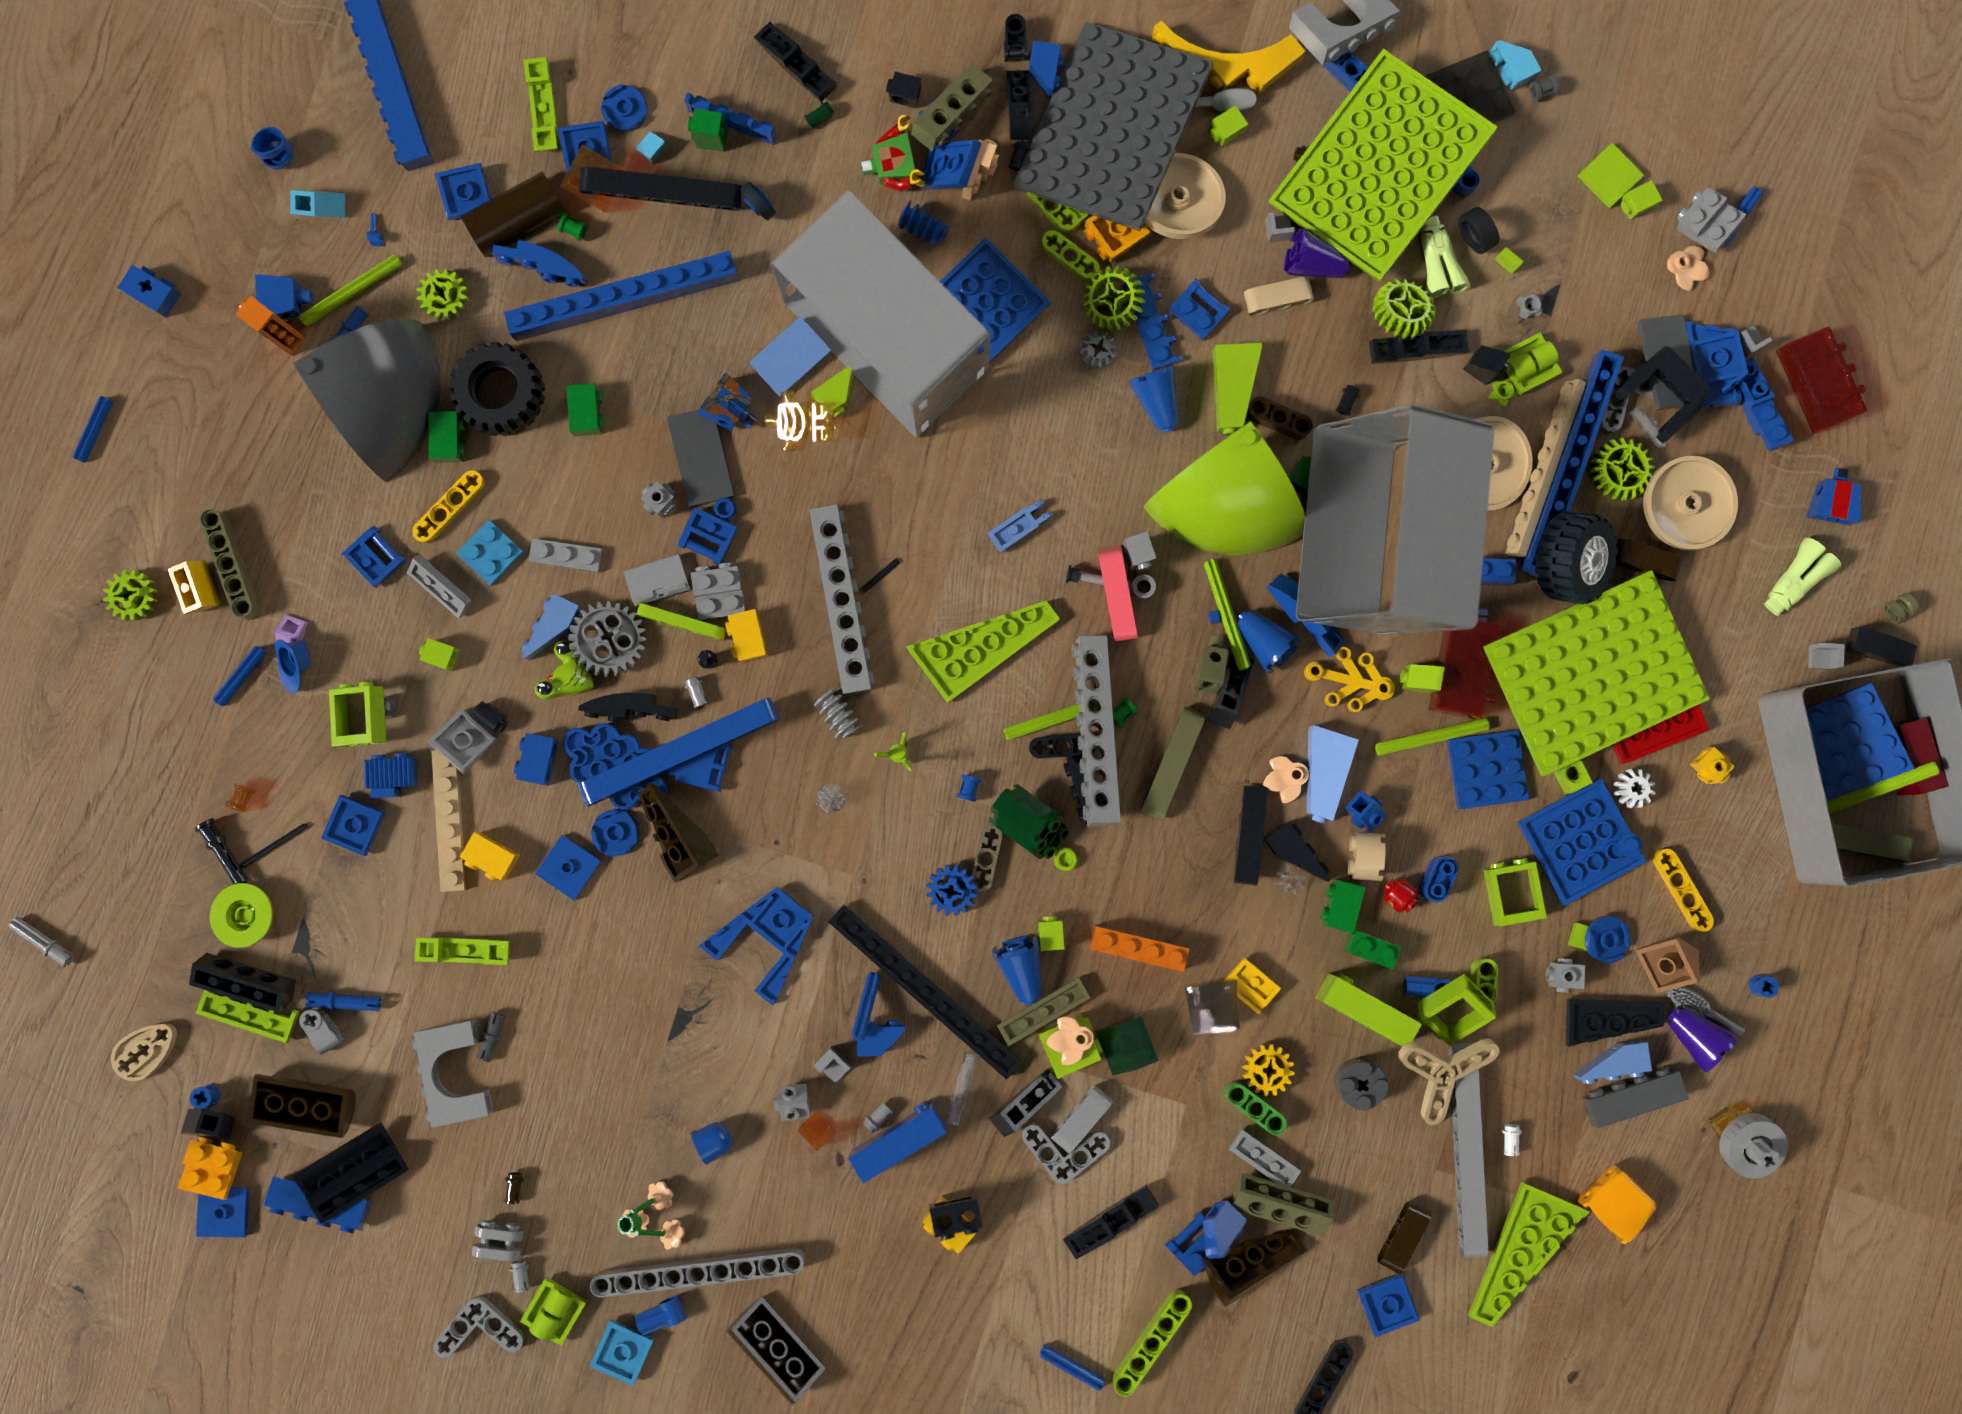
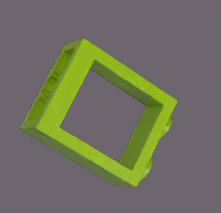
M359 682V687H354L353 684H340L339 689L329 690L332 747L386 743L383 686H374L373 682ZM364 694L366 734L349 735L347 695Z
M1527 858L1513 860L1512 865L1505 866L1504 862L1490 864V869L1483 870L1495 926H1506L1547 918L1536 862H1528ZM1527 870L1535 909L1504 914L1497 875Z
M1465 974L1417 1002L1418 1018L1425 1026L1428 1025L1433 1030L1435 1036L1439 1040L1445 1041L1449 1046L1496 1019L1493 1001ZM1461 998H1464L1475 1009L1449 1026H1446L1435 1015Z

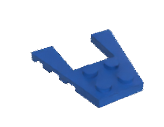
M777 886L699 946L718 961L746 925H749L783 953L782 957L754 990L773 1006L814 915Z

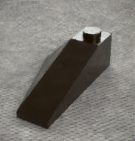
M654 783L638 793L647 820L653 823L656 831L653 834L654 840L660 843L663 854L660 855L662 863L674 883L719 856L708 836Z
M1294 1230L1268 1235L1261 1239L1252 1241L1250 1239L1242 1243L1230 1245V1251L1223 1258L1209 1259L1205 1256L1202 1258V1262L1212 1289L1226 1308L1307 1252V1249Z

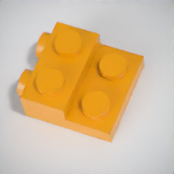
M1092 216L1085 221L1086 229L1084 233L1090 242L1095 241L1099 246L1097 249L1098 254L1104 261L1108 259L1110 263H1113L1129 252L1131 247L1150 235V231L1145 224L1141 231H1137L1096 216Z
M199 1137L198 1141L190 1140L182 1163L185 1164L177 1188L227 1200L243 1152L235 1151V1145L223 1142L220 1147L212 1145L213 1140Z

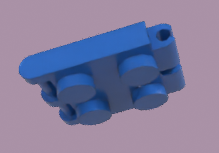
M724 745L669 770L668 774L675 775V781L721 792L722 777L724 771H727L726 762L729 751H732L733 746ZM723 749H725L721 765H719ZM719 770V774H718V778H717V781H716V785L714 786V782H715V780H716L717 771Z

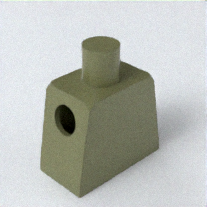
M1211 636L1209 645L1203 648L1199 658L1193 687L1194 691L1216 695L1222 687L1228 658V650L1222 648L1223 638Z

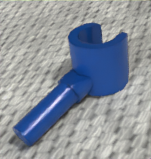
M372 213L370 214L371 228L367 232L366 237L371 245L381 247L383 244V234L377 232L376 214Z

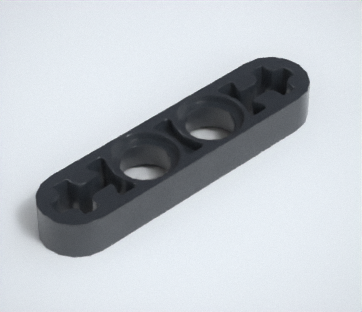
M1336 1340L1331 1344L1298 1402L1294 1414L1306 1413L1309 1409L1307 1401L1317 1407L1314 1409L1311 1406L1309 1414L1322 1413L1352 1360L1353 1351L1346 1341ZM1343 1347H1345L1344 1350L1346 1351V1355L1339 1356L1337 1362L1340 1364V1367H1338L1334 1362L1330 1361V1359L1332 1358L1334 1361H1336L1338 1357V1354L1336 1352L1337 1348L1342 1349ZM1328 1367H1332L1336 1370L1334 1378L1325 1379L1323 1371ZM1316 1388L1324 1391V1396L1319 1401L1311 1398V1393Z

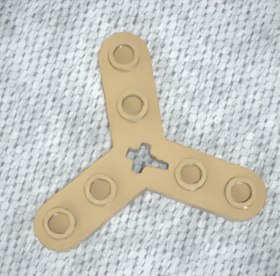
M1485 1038L1445 1059L1415 1042L1407 1043L1400 1049L1398 1056L1401 1062L1407 1068L1429 1079L1420 1111L1422 1118L1427 1124L1436 1125L1442 1122L1448 1110L1455 1081L1494 1061L1498 1057L1499 1048L1493 1040Z

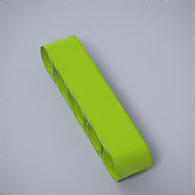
M1175 1289L1167 1296L1115 1370L1112 1381L1115 1391L1119 1395L1129 1396L1135 1391L1190 1313L1192 1303L1184 1290ZM1177 1298L1186 1299L1185 1305L1182 1307H1175L1174 1302ZM1163 1318L1172 1319L1168 1327L1160 1326V1321ZM1151 1337L1158 1339L1157 1344L1153 1347L1146 1345V1341ZM1137 1357L1144 1359L1143 1364L1139 1367L1132 1365V1361ZM1123 1377L1130 1379L1127 1386L1118 1385V1381Z

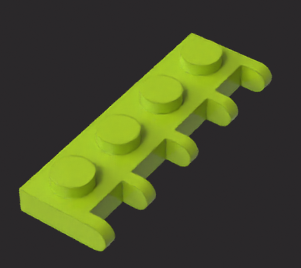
M204 990L196 1014L288 1043L299 1016V1011L294 1009L291 1016L288 1017L272 1010Z

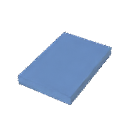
M800 316L754 357L749 364L774 392L782 398L823 361L832 350Z

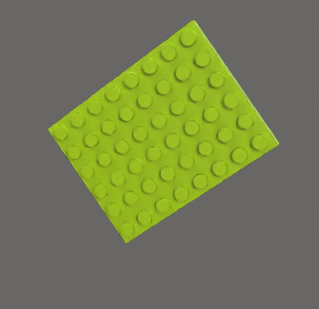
M1383 49L1268 200V203L1305 230L1330 244L1348 258L1350 262L1381 282L1495 134L1498 127Z
M1652 570L1603 591L1602 596L1598 599L1595 597V601L1589 604H1575L1483 646L1541 776L1557 771L1710 699Z

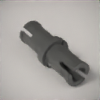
M498 1012L490 1013L486 1031L482 1032L481 1035L483 1040L476 1056L477 1059L481 1060L482 1058V1061L485 1062L492 1061L496 1043L500 1042L501 1039L499 1034L506 1015H499L500 1013Z

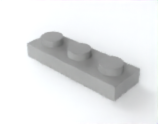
M532 538L528 561L530 563L600 573L603 549Z
M420 554L414 557L407 574L458 619L464 616L472 600Z
M1240 1129L1228 1147L1230 1151L1278 1184L1291 1187L1301 1173L1300 1169L1243 1129Z

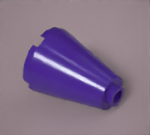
M1304 229L1296 231L1291 239V242L1295 243L1292 249H1287L1284 260V271L1287 272L1286 274L1342 279L1345 275L1349 274L1352 262L1309 231Z
M1676 1007L1668 1015L1670 1019L1668 1025L1704 1072L1714 1068L1723 1059L1722 1056L1726 1052H1730L1738 1041V1038L1731 1032L1686 1007L1681 1009Z

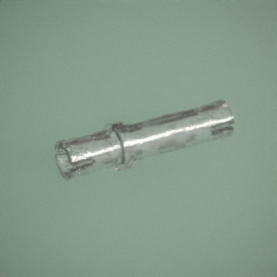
M964 1052L953 1096L949 1098L951 1103L945 1122L948 1124L960 1126L964 1106L968 1104L966 1099L979 1059L977 1055Z

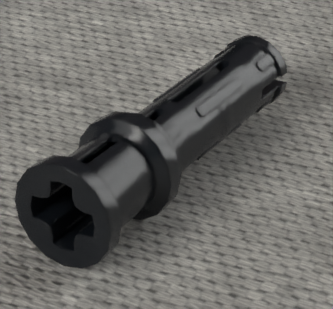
M210 818L194 828L195 832L200 833L206 843L205 848L209 851L212 850L233 885L247 882L249 880L248 877H246L225 844L226 837L220 834L214 824V818Z

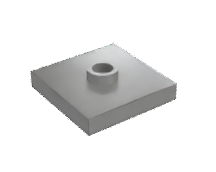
M463 709L458 711L428 740V744L463 774L497 742V738L476 723L474 718Z

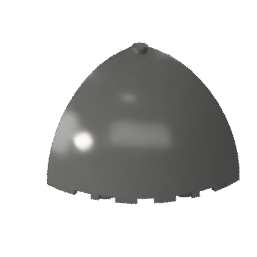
M391 319L373 323L341 335L293 363L307 387L340 434L364 463L383 481L387 482L408 465L407 462L417 451H420L422 448L421 444L426 438L427 433H429V412H436L437 403L440 402L441 385H439L440 365L437 362L432 339L423 323L413 319Z

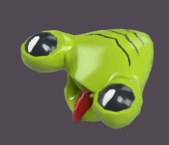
M561 640L555 644L554 652L563 661V664L557 666L554 672L547 677V680L537 682L534 688L536 695L540 699L550 700L560 696L582 694L593 689L591 674L589 671H586L584 664L578 665L579 657H572L576 650L569 649V644H571L569 641Z

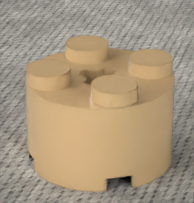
M1355 832V836L1351 835L1349 851H1353V859L1348 860V875H1352L1353 879L1383 880V876H1379V872L1384 870L1386 843H1381V839L1385 838V834Z

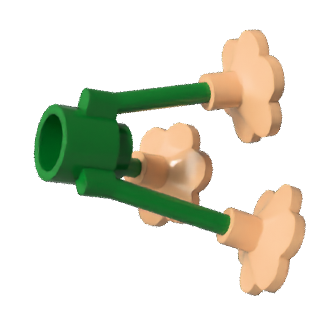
M663 1181L652 1183L649 1185V1200L634 1209L625 1210L618 1219L616 1227L619 1232L632 1238L640 1235L659 1236L666 1250L679 1248L682 1243L681 1239L685 1234L679 1220L666 1221L661 1231L647 1230L650 1218L647 1214H644L643 1210L650 1205H654L658 1210L668 1209L672 1206L671 1198L673 1197L672 1190L667 1188Z

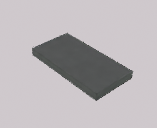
M1684 315L1640 319L1637 322L1645 362L1661 348L1668 346L1696 372ZM1654 373L1649 376L1656 410L1684 406Z
M699 409L667 417L689 508L716 502L723 498L735 497L718 426L716 423L697 414Z

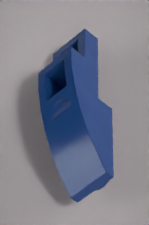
M518 240L517 249L498 245L493 246L492 255L502 265L512 266V264H519L522 268L528 270H535L536 267V272L545 282L556 283V281H562L571 287L587 286V280L575 266L560 255L542 246Z
M1754 357L1745 360L1748 377L1735 387L1736 390L1739 389L1741 392V405L1755 436H1761L1769 452L1791 444L1794 439L1772 401L1775 397Z
M1280 573L1269 583L1267 589L1295 624L1300 621L1296 616L1299 583ZM1302 621L1328 657L1336 654L1346 642L1333 626Z

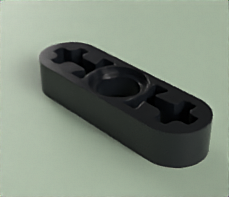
M1081 735L1037 737L1030 742L1029 752L1037 759L1082 756V750L1076 748L1077 753H1072L1074 748L1072 739H1077L1076 744H1078V737ZM1048 740H1053L1052 750L1054 754L1049 755L1050 749L1043 750L1041 755H1038V752L1033 750V746H1036L1038 741H1041V744L1046 746L1050 745ZM1066 740L1069 743L1070 748L1067 753L1062 754L1057 751L1056 744L1058 741Z

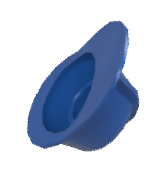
M278 639L275 642V650L278 657L280 679L285 689L289 693L295 694L300 688V675L310 667L311 663L307 644L303 640L287 643L284 640Z

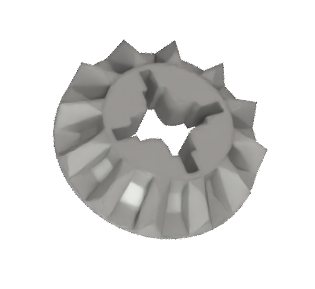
M1096 330L1088 333L1081 341L1080 354L1084 362L1089 366L1095 368L1105 367L1116 356L1117 346L1114 337H1111L1107 332ZM1103 341L1102 349H1104L1105 351H1100L1099 354H1097L1096 357H1094L1095 349L1092 346H1097L1098 343Z

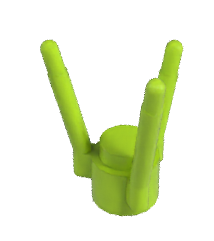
M906 732L902 733L900 743L892 745L889 752L874 753L876 757H890L894 762H902L908 771L913 770L907 761L908 751L905 747Z

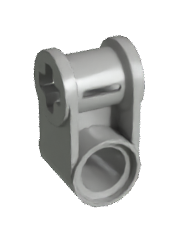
M314 1007L301 1014L299 1023L310 1039L313 1048L322 1055L343 1042L341 1031L333 1023L324 1008ZM315 1015L317 1019L313 1023L311 1021V1018H313Z

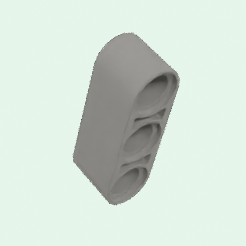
M1096 1085L1092 1086L1056 1128L1050 1138L1067 1153H1071L1108 1110L1113 1100Z

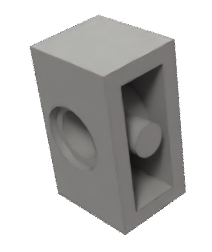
M1148 532L1124 539L1121 546L1129 571L1136 570L1138 574L1150 570V567L1156 560V556Z

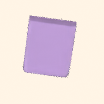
M285 615L274 632L276 641L280 639L289 643L302 640L308 622Z

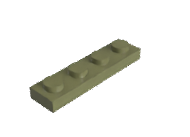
M1079 977L1039 999L1036 1003L997 1024V1027L1008 1046L1087 1001L1090 999V996Z

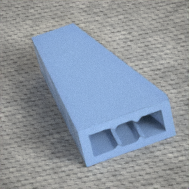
M1315 725L1310 726L1308 730L1307 768L1309 778L1307 780L1306 814L1312 815V820L1325 824L1326 820H1334L1359 740Z

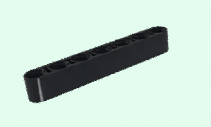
M580 167V193L731 211L741 210L742 192L740 189L742 186L738 184L597 167Z

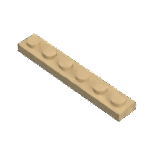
M432 750L440 891L467 890L465 860L460 858L464 850L459 770L438 751Z

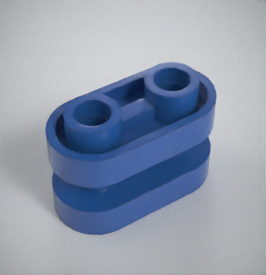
M1437 856L1429 862L1419 886V893L1423 899L1432 902H1442L1448 897L1459 870L1458 864L1453 858Z

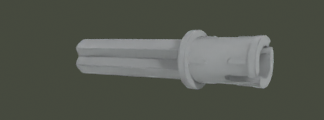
M15 917L10 921L8 925L10 929L42 950L43 956H49L63 967L68 966L73 961L75 955L59 945V941H52L19 917Z

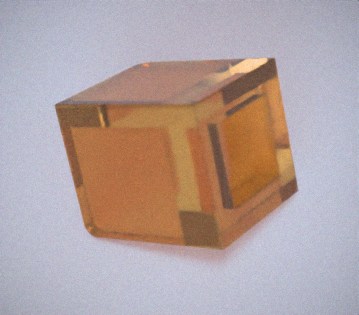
M817 1111L797 1129L801 1136L816 1151L835 1134V1130Z

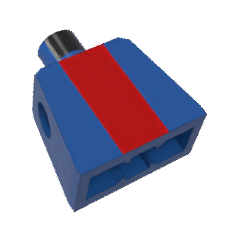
M1835 468L1833 479H1826L1818 483L1807 518L1849 526L1861 522V486L1856 483L1847 482L1848 469Z

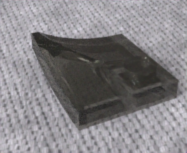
M1237 980L1185 988L1193 1035L1240 1029L1237 1008Z

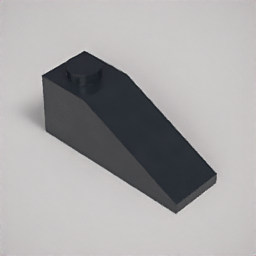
M1233 652L1231 653L1225 670L1224 682L1216 694L1208 722L1227 729L1232 727L1240 710L1253 666V659L1249 658L1250 668L1238 670Z
M1046 1069L1008 1100L989 1119L1003 1137L1015 1133L1062 1086L1052 1073Z

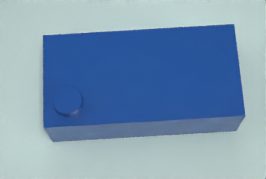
M926 1101L920 1103L913 1108L914 1113L850 1151L848 1159L862 1183L867 1182L946 1134L947 1125L933 1101L928 1104Z

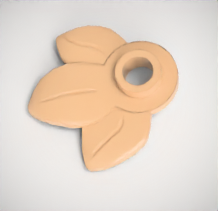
M1689 246L1684 251L1674 252L1667 261V267L1671 273L1675 274L1677 284L1686 291L1692 289L1693 281H1703L1709 278V268L1705 262L1701 261L1705 251L1698 246Z
M1284 756L1272 758L1270 765L1274 771L1266 776L1263 786L1271 791H1280L1282 803H1289L1300 795L1301 785L1309 778L1308 768L1303 763H1293ZM1294 770L1301 772L1300 778L1293 777L1292 773Z
M1060 1017L1057 1019L1060 1030L1051 1034L1046 1043L1051 1049L1062 1052L1063 1065H1072L1081 1060L1084 1050L1089 1049L1093 1045L1094 1035L1089 1028L1080 1026L1074 1018ZM1078 1035L1085 1037L1084 1043L1078 1041Z

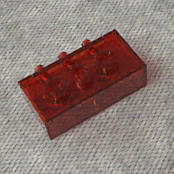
M1830 326L1789 342L1775 350L1813 435L1868 411L1861 397V394L1866 392V388L1863 384L1856 386L1851 373L1856 371V366L1853 363L1847 365L1842 355L1847 346L1844 342L1837 343Z
M1477 621L1472 629L1443 631L1437 666L1444 667L1441 691L1431 693L1429 711L1475 720L1482 718L1485 702H1496V694L1487 693L1489 679H1498L1494 670H1491V664L1483 646L1496 641L1498 625ZM1444 627V629H1446V628H1460V627Z

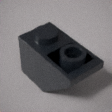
M1481 345L1463 370L1486 385L1491 380L1495 382L1499 376L1504 374L1510 365L1507 361L1511 355L1507 352Z
M188 1109L181 1133L229 1141L235 1117L217 1111Z

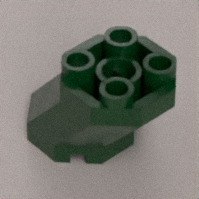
M1018 784L1013 786L1016 788L1014 790L1008 788L1003 790L991 807L994 818L990 817L989 822L1038 859L1044 857L1046 859L1052 858L1056 848L1069 835L1068 821Z

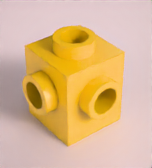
M1715 747L1705 748L1690 763L1698 772L1697 777L1706 784L1724 783L1731 776L1730 771L1735 767L1730 762V757L1723 751H1718Z

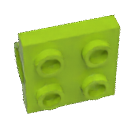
M1541 332L1504 350V352L1511 355L1507 361L1510 365L1506 372L1519 396L1562 373L1557 363L1559 356L1556 348L1551 342L1545 341Z
M546 1277L520 1322L530 1327V1332L537 1338L544 1341L552 1340L562 1346L588 1301Z

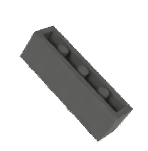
M1663 1067L1657 1069L1656 1074L1650 1076L1644 1074L1642 1077H1634V1081L1625 1083V1081L1613 1083L1611 1088L1607 1090L1600 1088L1589 1091V1095L1582 1097L1591 1125L1601 1128L1688 1100L1689 1097L1680 1071L1670 1069V1067Z

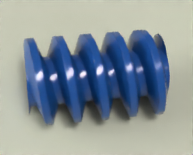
M910 200L901 213L899 228L904 229L907 226V233L911 234L915 231L914 235L916 238H920L923 235V242L927 243L931 240L932 247L941 244L949 232L951 223L949 222L945 227L942 226L943 218L935 222L934 213L929 218L926 217L927 209L925 208L919 213V204L910 208Z

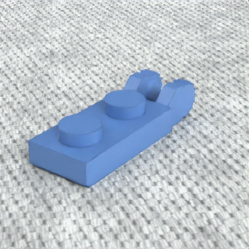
M1042 499L1028 508L1025 507L987 533L1000 553L1039 528V525L1053 516L1051 511L1045 512L1036 520L1031 515V513L1043 507L1045 503Z

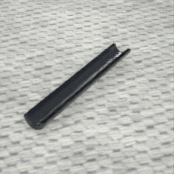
M897 558L861 587L864 593L869 591L900 564Z

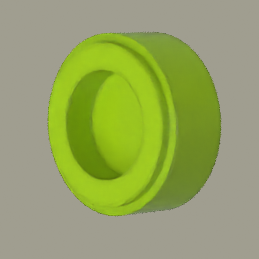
M1061 848L1054 855V864L1059 870L1070 871L1077 865V854L1070 848Z

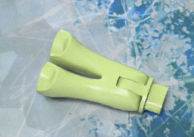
M1438 216L1430 217L1420 231L1427 268L1426 291H1429L1428 297L1437 298L1448 291L1454 294L1469 289L1470 283L1454 254L1450 236L1444 224H1440Z
M1804 538L1794 561L1768 594L1770 598L1764 603V606L1774 615L1779 616L1783 610H1789L1790 607L1799 602L1821 580L1835 573L1841 567V562L1832 553H1824L1813 568L1801 578V575L1826 550L1818 541Z

